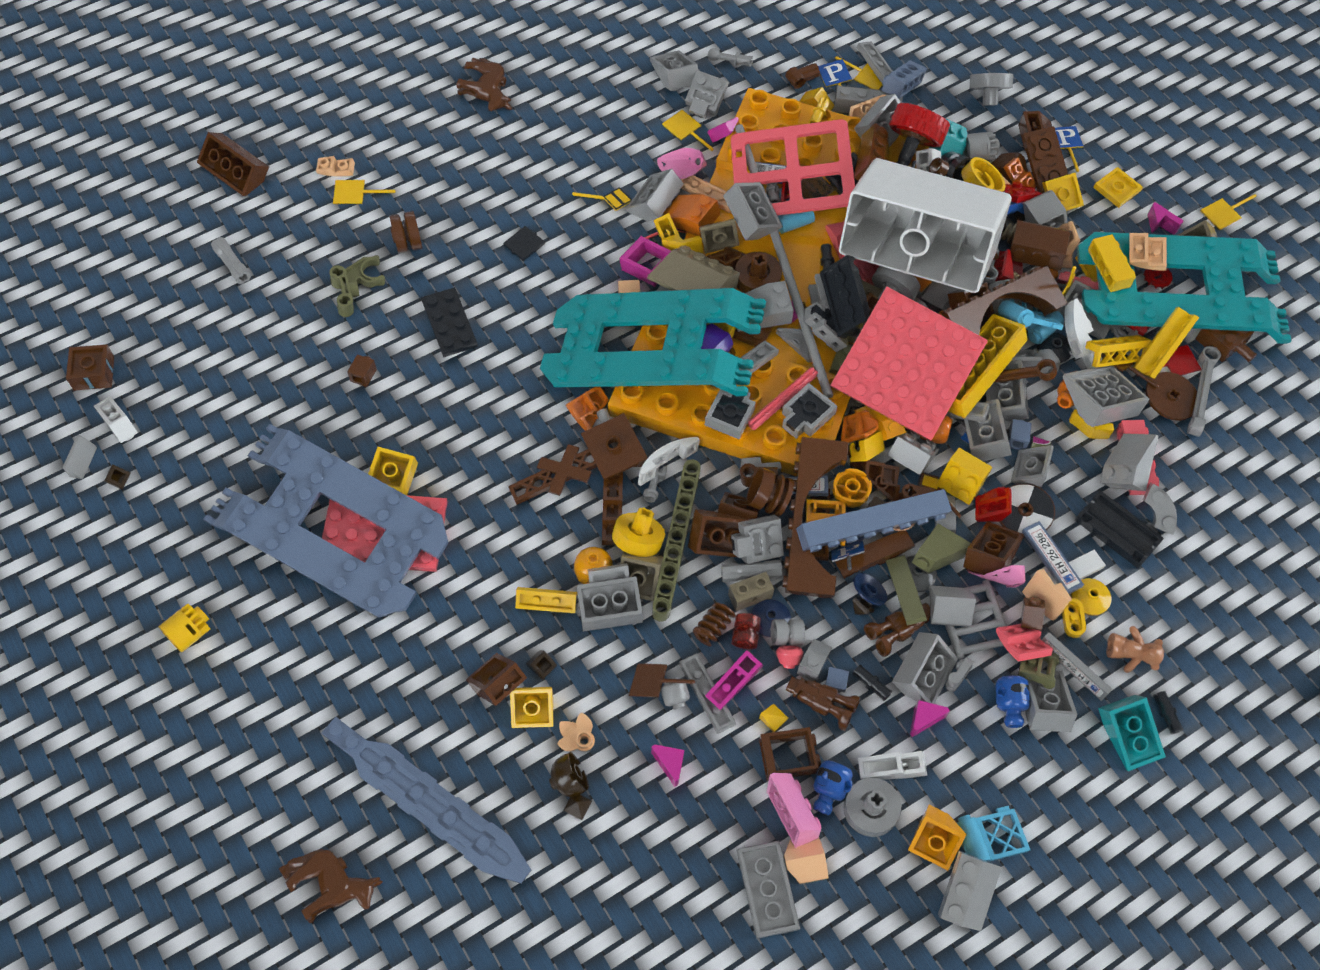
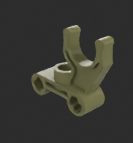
M378 255L363 257L346 269L336 265L329 270L332 287L341 289L342 293L337 297L339 315L349 317L354 313L353 297L360 296L358 284L369 288L385 285L384 275L369 277L363 272L369 266H378L380 264Z

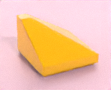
M772 704L760 714L759 719L775 732L788 720V717L775 704Z

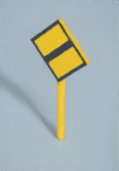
M620 187L604 196L572 193L573 196L603 199L615 211L632 201Z

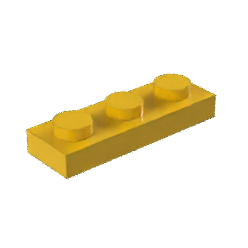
M517 587L516 609L563 613L576 612L577 592Z

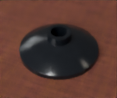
M1054 332L1041 344H1037V351L1051 349L1059 358L1060 363L1066 362L1072 355L1068 338L1060 333Z

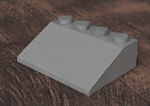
M1113 365L1095 367L1063 375L1064 382L1079 416L1091 427L1139 416L1149 401V398Z

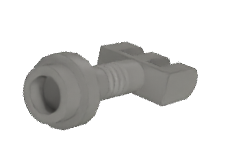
M663 466L662 472L659 471L660 467L656 468L655 478L651 479L649 488L643 492L645 501L652 503L658 498L659 493L656 491L658 479L665 480L667 466Z

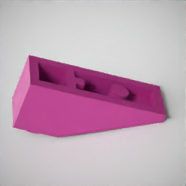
M746 650L705 697L721 710L763 667L762 663Z

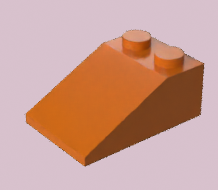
M704 194L677 195L672 204L663 213L664 215L670 214L675 227L701 237L699 227L712 224L720 215L718 200Z

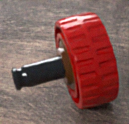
M899 103L889 123V127L894 132L906 138L896 163L908 166L919 144L929 147H940L946 138L950 123L939 114L921 106Z

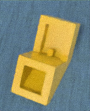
M677 234L661 239L662 246L671 251L680 246H688L695 252L703 253L702 238L700 236L683 240Z
M1074 409L1069 418V422L1090 439H1109L1114 431L1113 423L1095 427L1087 425L1084 419L1079 416L1077 409Z

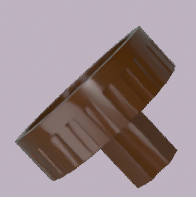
M765 252L747 253L738 260L735 271L740 272L737 288L742 293H747L767 283L781 281L782 268L779 261Z

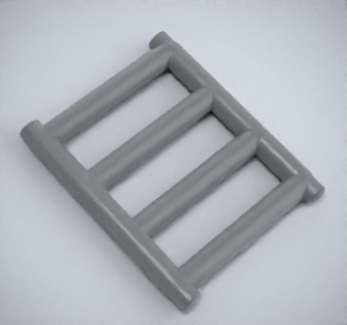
M984 580L983 584L965 588H969L973 594L985 591L989 602L976 604L974 613L992 609L996 619L974 624L971 627L956 629L952 625H945L957 659L964 658L966 654L1004 646L1000 639L961 647L958 636L1007 626L989 580Z

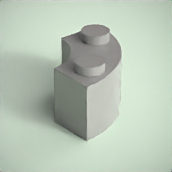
M1150 482L1142 500L1149 504L1153 510L1154 519L1152 526L1173 535L1177 524V514L1173 501L1163 489Z

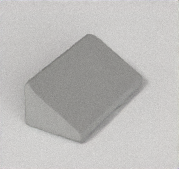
M81 435L76 437L63 465V469L69 477L78 479L84 478L97 449L93 443Z

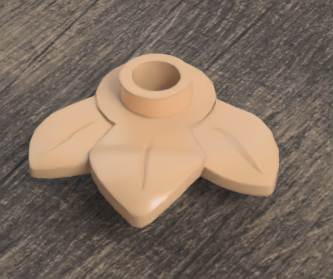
M580 713L576 723L561 721L559 723L560 733L563 738L558 741L557 745L561 749L569 752L576 749L580 751L592 749L595 743L594 735L591 733L593 724L587 715ZM582 739H587L588 743L582 744L580 741Z

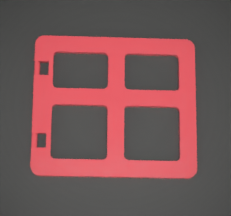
M840 119L732 135L731 150L734 184L788 182L790 200L787 202L771 203L777 216L848 207L850 194L855 187L847 121ZM829 133L837 135L838 162L810 166L799 165L797 139L799 137ZM776 140L785 141L787 162L785 169L756 173L747 172L745 150L747 144ZM742 151V157L736 158V152ZM831 175L841 176L843 188L841 195L811 199L802 198L801 180Z

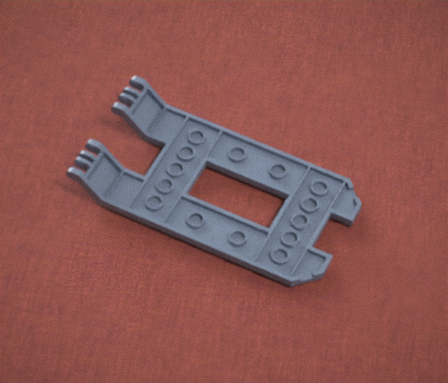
M269 424L266 431L274 434V437L269 439L267 436L261 435L260 439L268 445H264L259 441L255 444L257 448L264 450L263 453L259 455L252 450L247 455L258 463L272 466L286 474L265 506L244 494L234 492L225 487L222 494L231 499L228 503L220 498L217 499L215 502L224 507V509L213 505L211 510L220 515L217 519L206 515L203 520L216 528L231 533L378 618L394 612L406 611L417 592L402 584L401 581L421 550L439 559L449 543L442 515L290 430L277 428ZM321 494L386 530L366 562L359 560L300 526Z

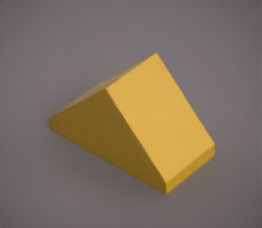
M823 87L807 91L799 102L817 107L821 97L829 98ZM829 98L827 109L832 111L834 104Z
M669 213L653 220L660 239L679 235Z

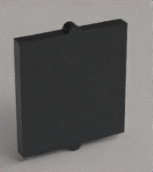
M524 226L506 240L503 245L513 255L515 254L524 261L541 248L545 241L537 236L536 232H532Z

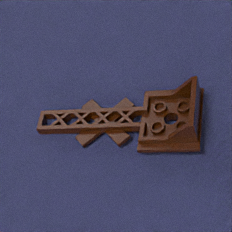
M625 413L582 432L581 436L588 447L587 450L578 453L579 447L568 444L561 462L541 457L537 469L542 471L508 486L516 504L518 505L545 491L560 496L565 483L571 479L588 483L592 473L590 470L598 467L604 480L632 467H642L648 457ZM613 442L618 443V445L614 448L609 447V445ZM590 455L594 459L591 463L586 462V458ZM537 480L544 481L540 487L533 485ZM520 488L526 489L523 495L517 497L515 490Z

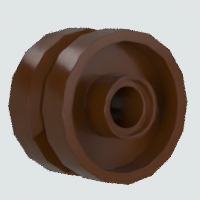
M414 211L404 213V224H402L400 215H389L392 226L390 227L393 242L396 243L398 254L408 251L406 241L410 242L413 250L423 249Z

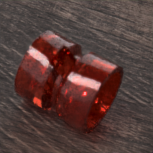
M749 613L737 614L734 623L736 630L733 631L731 643L742 649L757 648L759 640L757 633L760 631L761 618Z

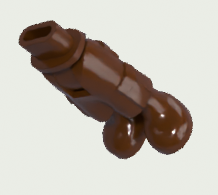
M927 603L922 604L927 621L907 626L903 612L897 611L886 616L883 623L869 622L864 626L866 636L870 640L877 639L875 646L882 657L890 655L892 644L896 640L899 642L905 641L915 631L929 622L931 618L930 606ZM887 630L893 631L887 635L880 637L882 633H884Z
M792 676L786 687V691L792 693L795 698L797 696L799 701L811 707L815 712L823 716L829 713L838 719V727L842 731H846L852 714L855 713L860 702V697L856 695L843 696L838 694V689L824 684L821 685L816 681L805 680L804 678L798 679ZM834 702H836V703H838V704L844 706L846 709L840 708V707L835 706V705H833V704H834Z

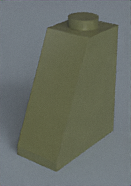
M938 523L917 551L912 563L927 573L933 572L963 559L971 543Z

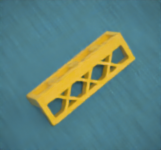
M1176 307L1133 368L1146 377L1155 379L1199 317L1195 314L1187 313L1180 307Z
M1139 335L1086 341L1085 348L1095 352L1092 366L1097 368L1137 362L1140 358L1137 353L1142 349L1143 354L1151 340ZM1130 350L1131 353H1130L1129 356L1126 358V357H1125V354ZM1116 352H1118V355H1117L1116 358L1113 360L1112 356H1113ZM1105 353L1106 356L1100 361L1101 354Z

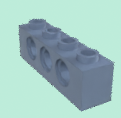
M911 60L884 77L882 91L890 95L896 94L897 98L900 99L921 84L927 68Z

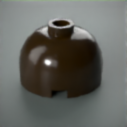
M572 752L564 754L555 760L551 768V778H549L553 790L557 789L559 793L566 797L580 795L589 789L586 773L584 770L581 772L578 767L581 763Z

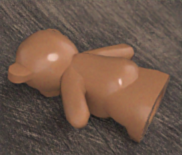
M1135 626L1129 628L1134 641L1116 633L1110 634L1106 651L1107 657L1131 658L1130 662L1124 666V672H1131L1141 661L1149 664L1152 670L1160 668L1159 664L1164 658L1163 641L1161 639H1156L1153 643L1144 644L1143 638Z

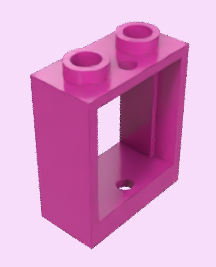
M640 236L619 258L621 269L655 287L657 283L647 279V277L656 266L650 270L637 262L646 253L662 261L671 250Z

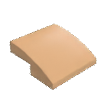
M1130 233L1129 264L1144 269L1166 271L1167 237H1148V233Z
M1044 568L1037 570L1022 591L1026 598L1038 597L1041 600H1045V616L1052 621L1058 618L1072 600L1062 583L1054 585Z

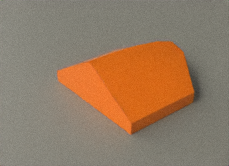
M868 410L844 416L841 441L850 443L868 437L878 430V421Z

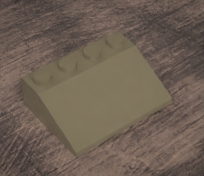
M680 246L672 250L648 275L647 279L671 291L734 288L737 290L740 272L733 270L730 266L719 263L718 260L706 257L703 253L695 252L688 246Z

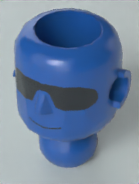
M1022 676L1000 677L995 685L997 707L1002 712H1006V717L1004 718L1006 727L1021 728L1024 725V718L1021 712L1030 708L1028 681Z
M826 760L821 764L813 784L815 792L820 794L813 804L815 811L829 816L833 811V801H841L845 798L847 792L852 788L851 780L853 774L851 769L830 760Z

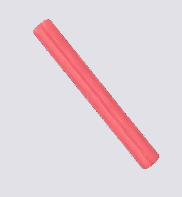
M813 367L809 368L748 421V426L752 430H756L802 388L815 379L818 371Z

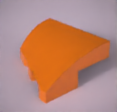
M593 387L565 406L578 424L586 431L593 427L598 419L596 413L606 406L609 399L601 387Z

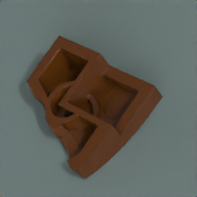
M870 460L861 461V471L867 475L866 477L869 481L871 480L872 486L892 502L897 501L900 485H897L900 467Z

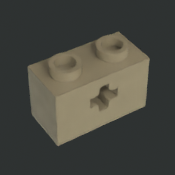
M767 572L729 585L728 596L735 611H739L761 601L771 599L774 587Z

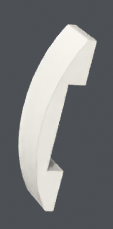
M698 437L683 438L670 442L656 450L641 467L638 485L642 486L655 478L656 468L679 455L684 460L697 452L700 439Z

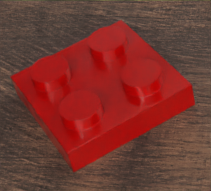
M1020 182L1005 184L1006 187L1003 191L1011 195V201L1014 203H1023L1042 194L1035 191L1034 187L1022 186L1023 184Z

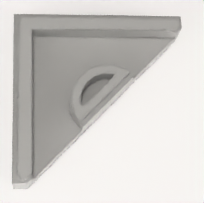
M777 328L776 334L808 363H811L812 359L802 329Z

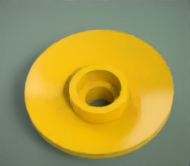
M1082 579L1081 581L1084 586L1072 592L1071 598L1078 599L1083 604L1084 614L1092 616L1103 614L1111 604L1110 591L1102 582L1096 579Z

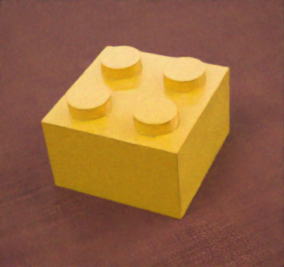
M377 447L368 474L397 491L408 495L418 462L415 456Z
M959 447L947 463L936 486L945 489L946 492L970 505L993 467Z

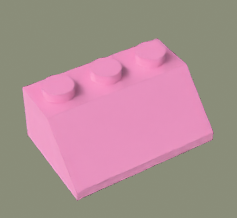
M772 773L769 777L766 792L794 847L797 848L818 839L822 829L821 823L817 817L813 816L809 800L807 798L804 799L799 781L797 779L794 780L792 774Z

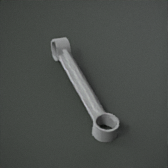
M1213 346L1205 347L1199 355L1202 369L1192 419L1187 428V434L1200 437L1205 427L1206 420L1204 415L1213 368L1221 357L1220 351ZM1206 354L1213 356L1214 359L1208 358Z

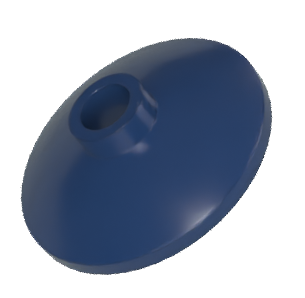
M859 573L854 577V587L862 599L877 606L884 605L887 602L886 590L878 580L865 573Z
M772 599L759 602L751 613L752 626L759 634L766 637H771V623L773 619H784L787 623L791 619L788 608L783 603ZM773 613L775 617L770 618L768 614Z

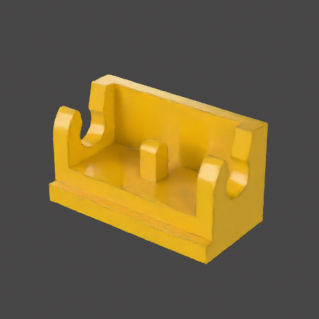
M877 430L864 440H860L859 450L855 449L854 442L851 443L850 462L868 461L885 451L882 430Z

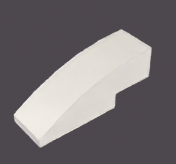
M922 751L903 754L894 752L858 758L861 780L870 777L888 780L927 776L925 757Z

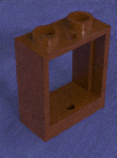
M496 653L471 674L466 681L478 696L496 706L526 680L527 677L516 662Z
M810 727L760 734L759 745L766 781H769L770 774L788 773L792 774L793 777L817 773L821 766L820 755L815 752L814 746L817 745L816 736L814 733L811 734ZM804 739L809 766L776 771L771 744Z

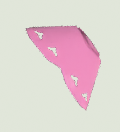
M681 148L664 154L657 159L661 171L673 169L680 179L695 175L707 166L702 152L699 149ZM698 158L701 161L699 165L696 164Z
M1011 565L986 573L985 575L967 569L973 575L1006 585V587H1017L1025 583V566Z

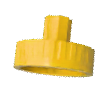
M974 157L962 169L961 174L964 182L1001 192L1005 190V181L1000 172L983 158Z
M643 507L639 508L637 513H626L617 518L612 532V539L618 548L628 554L638 557H650L660 551L665 538V530L658 521L653 519L654 513L652 510Z

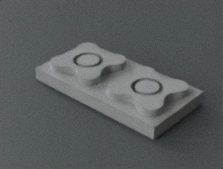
M774 841L737 849L756 939L800 930L780 842Z

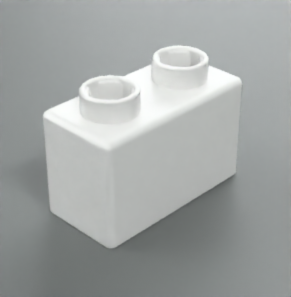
M876 158L871 162L850 194L839 253L954 288L977 293L996 254L1012 198L1010 194Z

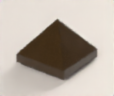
M856 597L852 600L855 615H865L875 611L861 597Z
M582 795L570 797L563 811L583 820L592 800Z

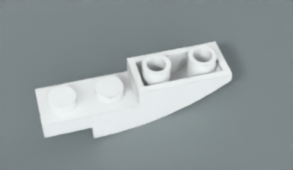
M1076 298L1065 305V328L1068 342L1075 360L1082 357L1087 369L1095 368L1092 366L1095 352L1085 348L1086 341H1092L1088 333L1094 330L1083 310L1082 304Z

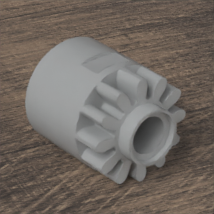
M993 131L967 134V145L963 155L972 159L979 157L987 161H993L996 159L995 155L998 154L1000 149L999 140L995 138L996 135L993 134Z

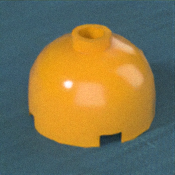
M852 468L845 469L844 472H839L834 479L833 495L837 501L846 503V507H859L868 500L871 494V480L869 481L863 471Z
M587 547L576 556L574 562L576 578L582 584H589L588 569L613 566V562L609 553L604 549Z

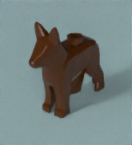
M472 58L471 61H467L464 69L477 70L482 76L477 82L458 79L456 84L459 89L457 91L458 95L469 94L489 102V111L502 107L512 110L511 105L508 103L511 99L504 96L500 91L501 87L506 85L504 68L499 63L491 62L485 58Z
M315 850L304 856L293 858L286 865L279 868L283 877L287 880L285 883L290 892H293L296 885L301 881L318 877L321 896L301 910L309 923H312L321 912L333 907L342 906L353 899H356L363 909H369L374 888L383 883L380 877L370 879L348 877L345 869L348 868L341 856L336 858L330 850Z

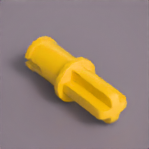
M820 98L817 107L813 109V115L809 120V124L820 122L822 117L826 115L829 98Z

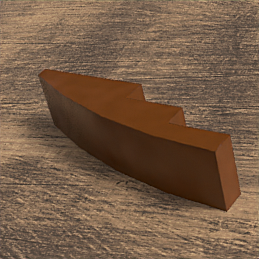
M623 472L604 480L602 545H616L612 539V532L617 518L622 515Z
M906 530L899 531L864 545V553L851 556V570L847 568V558L835 561L845 579L860 570L863 572L878 563L882 565L886 560L901 555L914 548L915 545Z

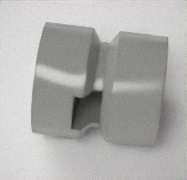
M784 619L772 620L771 641L773 645H786L787 642L791 646L803 645L805 627L802 619H790L788 623Z

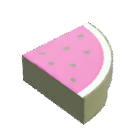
M1034 436L1031 441V448L1051 445L1050 441Z

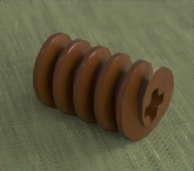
M714 603L712 608L707 611V614L703 616V619L698 622V626L693 629V633L701 643L711 647L712 645L709 641H717L714 634L721 636L722 632L719 628L726 630L727 627L724 623L730 624L731 620L729 617L735 618L736 614L725 604Z

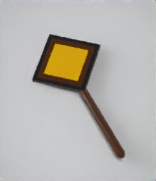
M925 472L919 476L917 486L932 488L936 491L942 490V488L936 486L940 477ZM950 503L952 511L960 518L961 514Z

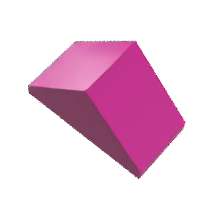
M918 700L914 709L910 735L914 737L946 718L950 712L949 708Z
M653 745L651 747V754L673 786L676 787L679 784L684 750Z

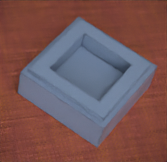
M829 667L825 685L845 693L849 671Z

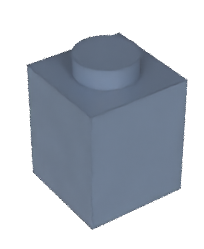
M1012 420L1008 429L1010 448L1017 450L1027 448L1030 442L1032 423L1025 422L1024 420Z

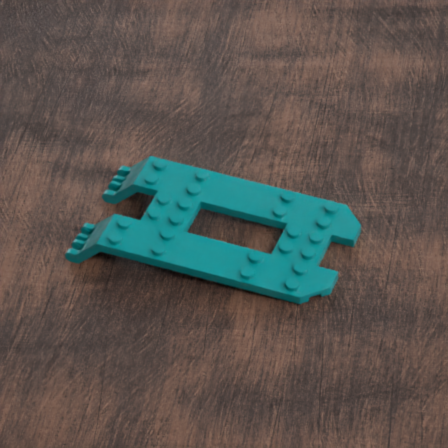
M1094 232L1078 245V264L1095 265L1088 251L1092 240L1111 234L1118 241L1120 249L1127 257V262L1129 263L1130 233ZM1148 234V237H1167L1166 268L1200 269L1203 271L1206 295L1137 292L1136 278L1130 288L1110 292L1097 266L1099 290L1083 289L1081 293L1083 309L1088 313H1093L1103 325L1162 327L1175 308L1180 307L1187 313L1195 314L1199 317L1192 329L1267 332L1280 344H1288L1292 341L1291 335L1282 334L1290 331L1288 320L1279 319L1287 316L1286 309H1278L1268 298L1245 296L1241 271L1256 272L1267 284H1278L1281 282L1279 275H1271L1279 272L1277 261L1273 260L1276 258L1275 251L1266 250L1257 239ZM1130 265L1131 269L1135 272L1134 267L1136 266Z
M734 288L576 295L557 309L553 321L555 329L567 328L561 353H545L540 370L554 387L713 385L735 396H747L749 389L746 386H736V384H750L752 373L749 370L753 369L754 361L741 359L721 349H701L707 323H727L748 334H759L761 331L759 324L763 322L764 316L762 309L766 307V300L762 298L755 299ZM668 325L663 350L598 352L604 327Z

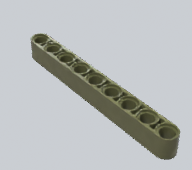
M694 459L687 460L683 466L653 600L652 615L659 622L666 621L670 616L701 469L700 463ZM689 486L692 489H685L684 487ZM681 503H687L688 506H682ZM677 520H683L685 522L678 523ZM680 537L681 540H674L673 538ZM670 554H675V555H677V557H676V558H671V557H669V555H670ZM672 572L673 575L668 576L665 573ZM667 589V590H669L670 592L667 593V594H664V593L661 592V590ZM663 607L666 611L659 612L657 608Z

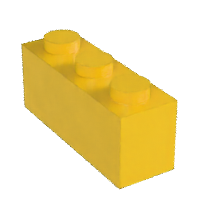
M1113 234L1093 239L1088 251L1109 291L1114 292L1130 288L1136 278L1135 272L1131 269L1127 262V257L1121 251L1120 245L1115 240Z

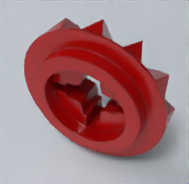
M1166 268V271L1145 269L1143 274L1145 276L1144 281H1148V286L1153 285L1155 289L1157 287L1161 289L1166 286L1168 287L1172 282V273L1168 268Z

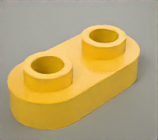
M1072 598L1062 611L1065 633L1069 637L1079 638L1086 631L1084 607L1078 599Z

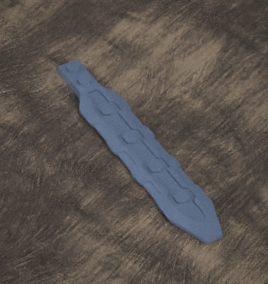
M337 717L323 730L322 735L354 759L360 778L374 789H379L398 804L397 806L408 815H413L431 829L430 832L439 839L448 842L479 870L520 884L532 871L507 833L473 811L470 805L461 798L455 797L440 786L436 779L411 764L404 758L403 754L391 745L367 741Z

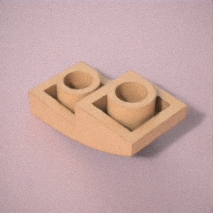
M334 156L318 158L316 172L317 174L327 176H353L355 162L353 158L336 160Z

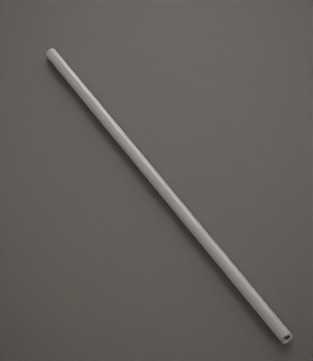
M742 124L735 127L736 133L745 132ZM747 144L745 146L746 163L749 172L756 173L758 169L750 145ZM777 230L771 233L770 236L814 369L818 371L817 378L822 393L829 399L833 397V393L811 327L804 322L805 309L779 231Z

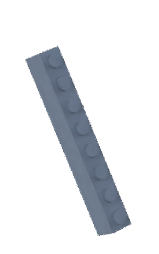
M945 489L803 523L796 530L802 550L816 552L821 550L822 546L828 545L829 548L840 545L842 541L852 543L857 541L858 537L864 536L865 539L876 536L878 532L888 534L893 532L894 528L899 527L900 530L912 527L911 524L914 523L920 526L929 523L930 519L940 521L945 519L952 509Z

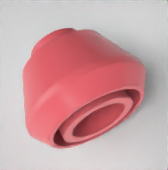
M783 645L778 647L776 654L779 663L784 668L793 669L795 665L800 664L804 651L798 646Z

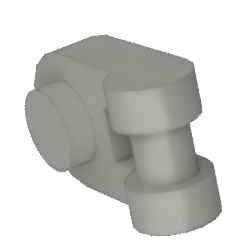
M968 657L965 660L961 659L955 668L957 672L950 673L945 684L948 691L954 692L958 689L974 665V661Z

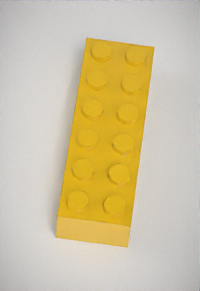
M992 314L979 333V336L987 339L988 342L948 412L964 419L1026 343L1025 325Z

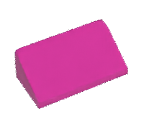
M738 117L708 130L711 141L714 143L730 135L739 120Z

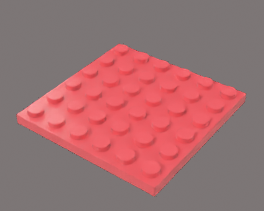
M886 287L830 386L931 441L988 340L899 292Z

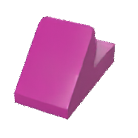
M1156 202L1153 203L1147 214L1152 233L1161 226L1166 231L1175 235L1184 221Z

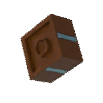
M107 344L69 347L66 380L74 391L112 388L114 355Z

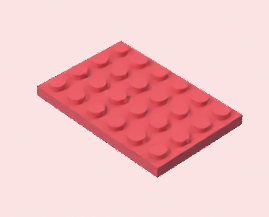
M408 496L441 514L443 522H445L447 498ZM330 499L322 539L366 562L386 530ZM421 550L409 570L437 572L439 559Z

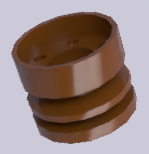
M761 467L750 484L746 504L758 510L765 506L766 513L770 514L772 512V515L780 517L791 499L794 488L793 479L785 478L783 475H779L775 479V472Z

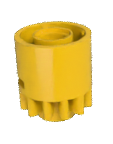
M189 604L183 606L158 626L181 653L210 630L206 623L209 620L207 615L198 606L193 609Z

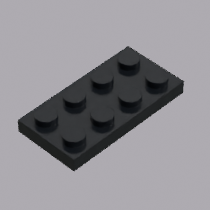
M455 287L421 297L443 358L478 347Z

